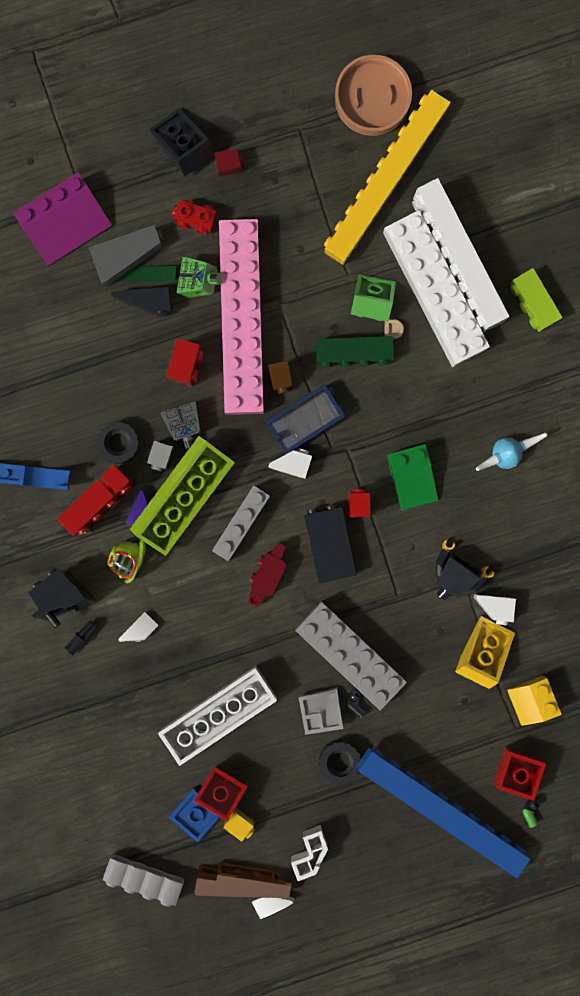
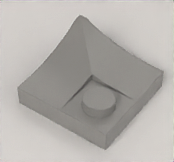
M337 687L299 695L305 735L344 728Z

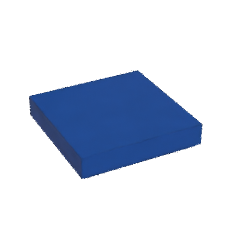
M193 787L172 812L169 819L196 842H199L219 817L194 802L199 791Z

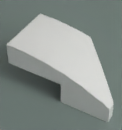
M144 612L118 640L120 642H140L145 640L158 627V624Z
M292 897L254 898L252 904L260 919L288 907L295 900Z

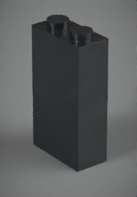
M337 505L327 506L326 511L319 512L318 509L307 511L308 515H304L318 583L356 576L342 507L338 508Z

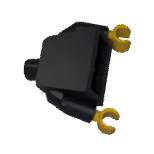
M446 539L442 545L444 550L440 551L435 565V575L438 578L437 584L441 586L437 595L441 599L446 600L450 594L460 598L462 595L468 596L477 593L486 583V578L494 576V571L487 575L486 569L489 566L483 567L480 571L453 551L449 553L455 547V542H453L451 548H448L446 546L448 539Z

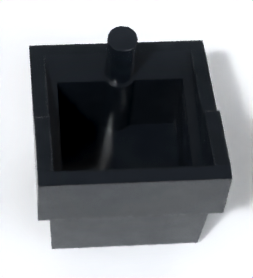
M60 568L51 570L47 574L46 579L36 582L31 587L32 590L28 592L39 609L32 614V617L49 620L54 628L61 625L56 618L57 616L71 610L77 612L97 602L87 588L82 587L69 571Z

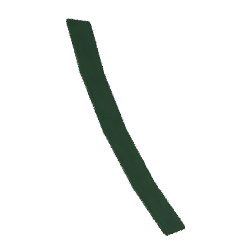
M136 266L118 280L175 281L176 266Z

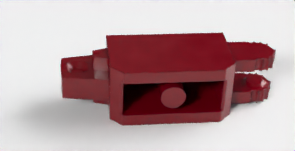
M282 543L276 544L271 554L261 555L257 564L260 568L257 573L253 572L249 583L252 584L248 599L249 604L258 607L265 596L273 595L286 568L285 561L281 559L286 549Z

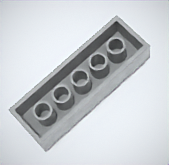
M322 601L295 628V631L380 711L407 683L402 676Z

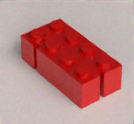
M113 464L100 476L103 479L102 482L97 479L57 518L72 536H84L91 530L92 527L90 525L93 522H99L106 515L104 512L107 509H112L118 504V498L121 495H127L133 489L131 486L134 483L133 480L119 466Z

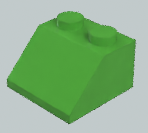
M359 274L351 314L388 322L396 282Z

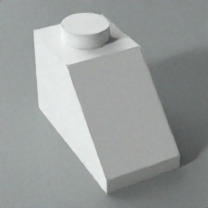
M298 448V451H292L269 463V468L305 479L312 456L308 455L309 451Z
M474 594V599L491 619L496 620V624L508 625V622H514L516 599Z

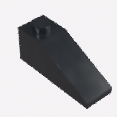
M169 287L111 292V296L115 300L156 315V317H167L168 314L172 313Z

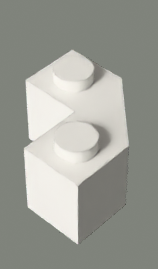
M321 825L303 831V839L307 851L291 856V864L297 881L316 875L323 857L326 855L328 846Z

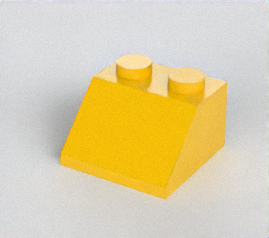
M539 676L507 689L522 726L544 722L562 715L548 679L544 676Z

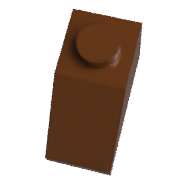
M283 361L268 365L274 392L278 391V394L289 392V388H292V381L288 362Z

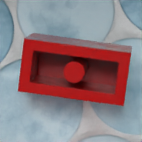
M365 489L352 490V493L348 494L349 517H370V493H365Z

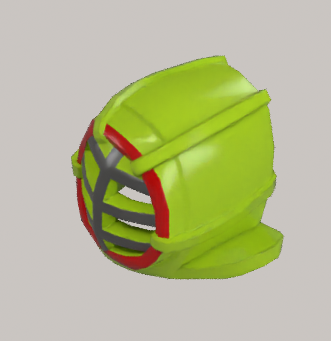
M140 540L139 546L137 543L121 541L113 547L109 555L108 566L119 578H125L124 582L127 584L134 580L146 555V543Z

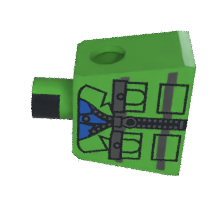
M183 257L177 293L188 298L211 295L214 292L215 285L222 283L223 276L221 273H217V267L209 263Z

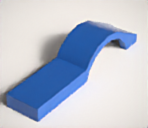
M0 463V483L62 490L70 489L68 479L71 471Z

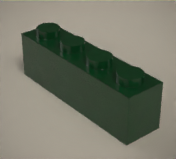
M393 336L316 339V365H321V368H330L332 364H340V367H350L351 363H359V366H370V363L375 362L382 366L389 365V362L394 360Z

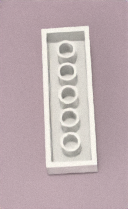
M254 666L160 729L158 734L180 766L276 702L277 696L257 666Z

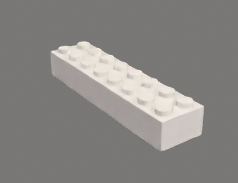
M437 178L417 188L413 198L414 201H412L416 211H420L482 333L502 324L509 318V315L439 179Z
M418 210L385 227L383 234L451 366L454 367L486 351L490 346L420 211Z

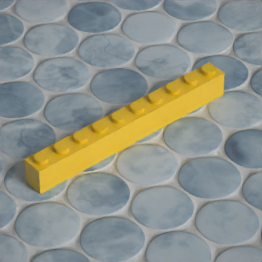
M433 90L428 95L424 94L419 102L421 106L418 111L414 110L408 119L410 121L408 126L401 128L398 133L399 139L397 142L393 141L387 150L389 154L386 158H381L377 165L379 169L375 174L371 173L366 183L368 185L365 190L361 188L358 192L355 205L351 204L345 212L346 218L344 221L340 220L334 229L336 233L333 237L329 236L324 246L326 247L325 253L342 265L345 264L448 110L451 102Z

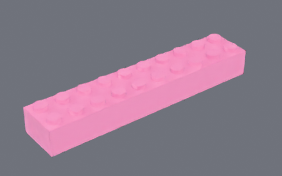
M258 219L219 220L220 273L223 276L221 283L225 414H264Z

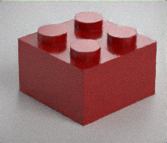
M177 338L166 375L170 381L191 387L193 382L197 383L199 377L198 364L202 365L204 359L201 346Z
M505 747L493 784L499 790L534 801L546 763L542 759Z
M213 767L194 802L227 822L247 786L218 768Z

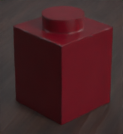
M237 148L214 153L219 177L242 173L241 166H244L242 154L238 155Z

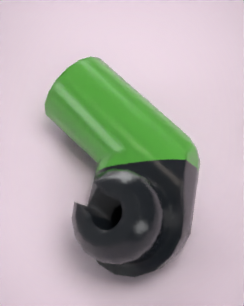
M528 799L523 808V815L530 828L538 825L534 816L535 810L540 807L537 799L534 801Z

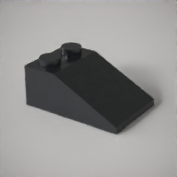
M180 108L149 129L152 136L184 176L215 155L209 139Z

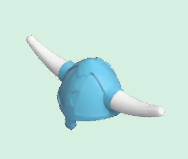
M547 433L520 442L508 437L497 440L493 447V456L477 466L476 470L479 471L493 465L503 469L516 467L522 459L523 451L547 437Z

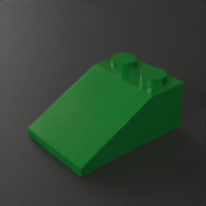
M425 444L386 455L401 511L438 501L431 463Z

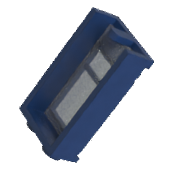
M325 384L266 421L286 454L345 418L344 413L346 410L341 403H336L333 398L336 395L330 386L326 387Z

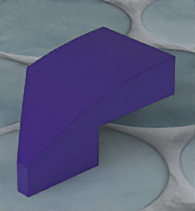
M142 488L126 524L132 526L149 504L145 495V489Z

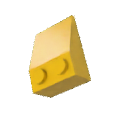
M481 616L464 648L455 672L488 689L499 683L515 633Z

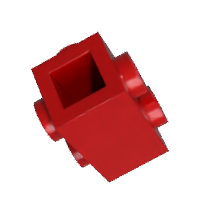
M186 199L184 201L179 200L178 205H174L172 216L178 227L183 229L190 227L203 235L207 233L212 234L217 218L213 207L203 205V207L197 206L195 202Z

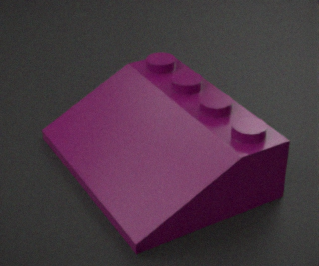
M79 172L13 213L48 267L112 227Z

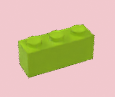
M533 268L512 280L510 290L515 297L519 298L521 302L520 307L524 313H528L530 324L534 329L540 332L562 318Z

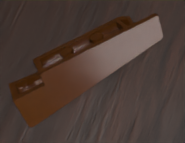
M219 862L218 869L199 865L195 895L289 898L292 884L282 881L281 874L276 870Z

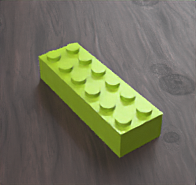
M198 436L130 530L138 538L166 556L235 462Z

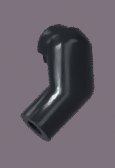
M352 690L347 696V707L361 719L366 713L359 705L361 694L357 690Z

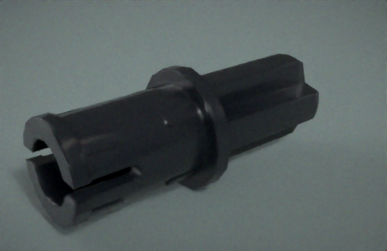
M88 621L79 632L75 633L74 638L64 649L69 654L74 655L83 644L87 643V639L95 632L97 625L93 621Z

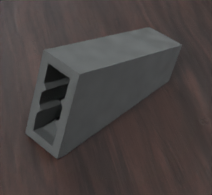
M155 225L89 247L104 288L163 248L161 241H164L161 230H156Z

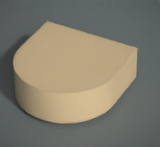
M389 319L388 322L385 321L384 337L393 336V340L400 338L404 332L403 324L398 320Z

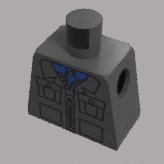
M194 401L161 412V416L173 439L176 442L183 440L186 450L189 449L195 442L194 436L201 434L197 403Z

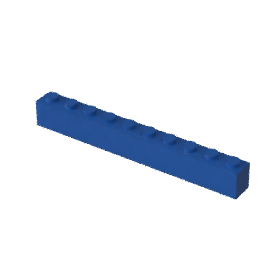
M368 748L356 766L360 773L515 878L519 877L530 860L524 848L518 844L516 847L510 844L511 840L503 834L499 836L494 833L496 830L489 824L482 825L479 823L480 819L471 812L469 815L463 812L464 808L458 803L454 802V804H451L447 801L448 797L440 791L438 793L432 791L433 787L425 781L421 783L416 780L417 776L411 771L407 770L404 772L401 770L399 763L393 759L391 761L385 759V754L380 750L375 749L373 751Z

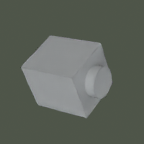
M154 441L147 463L151 464L152 469L161 472L163 468L168 469L174 447Z

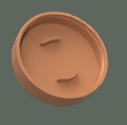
M366 55L349 63L341 72L335 90V106L341 120L353 131L368 136L383 135L398 127L405 119L412 99V87L405 70L394 60L381 55Z

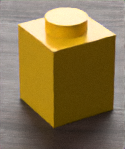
M235 808L229 820L225 821L223 827L241 842L245 837L248 839L255 830L253 828L254 821L237 808Z

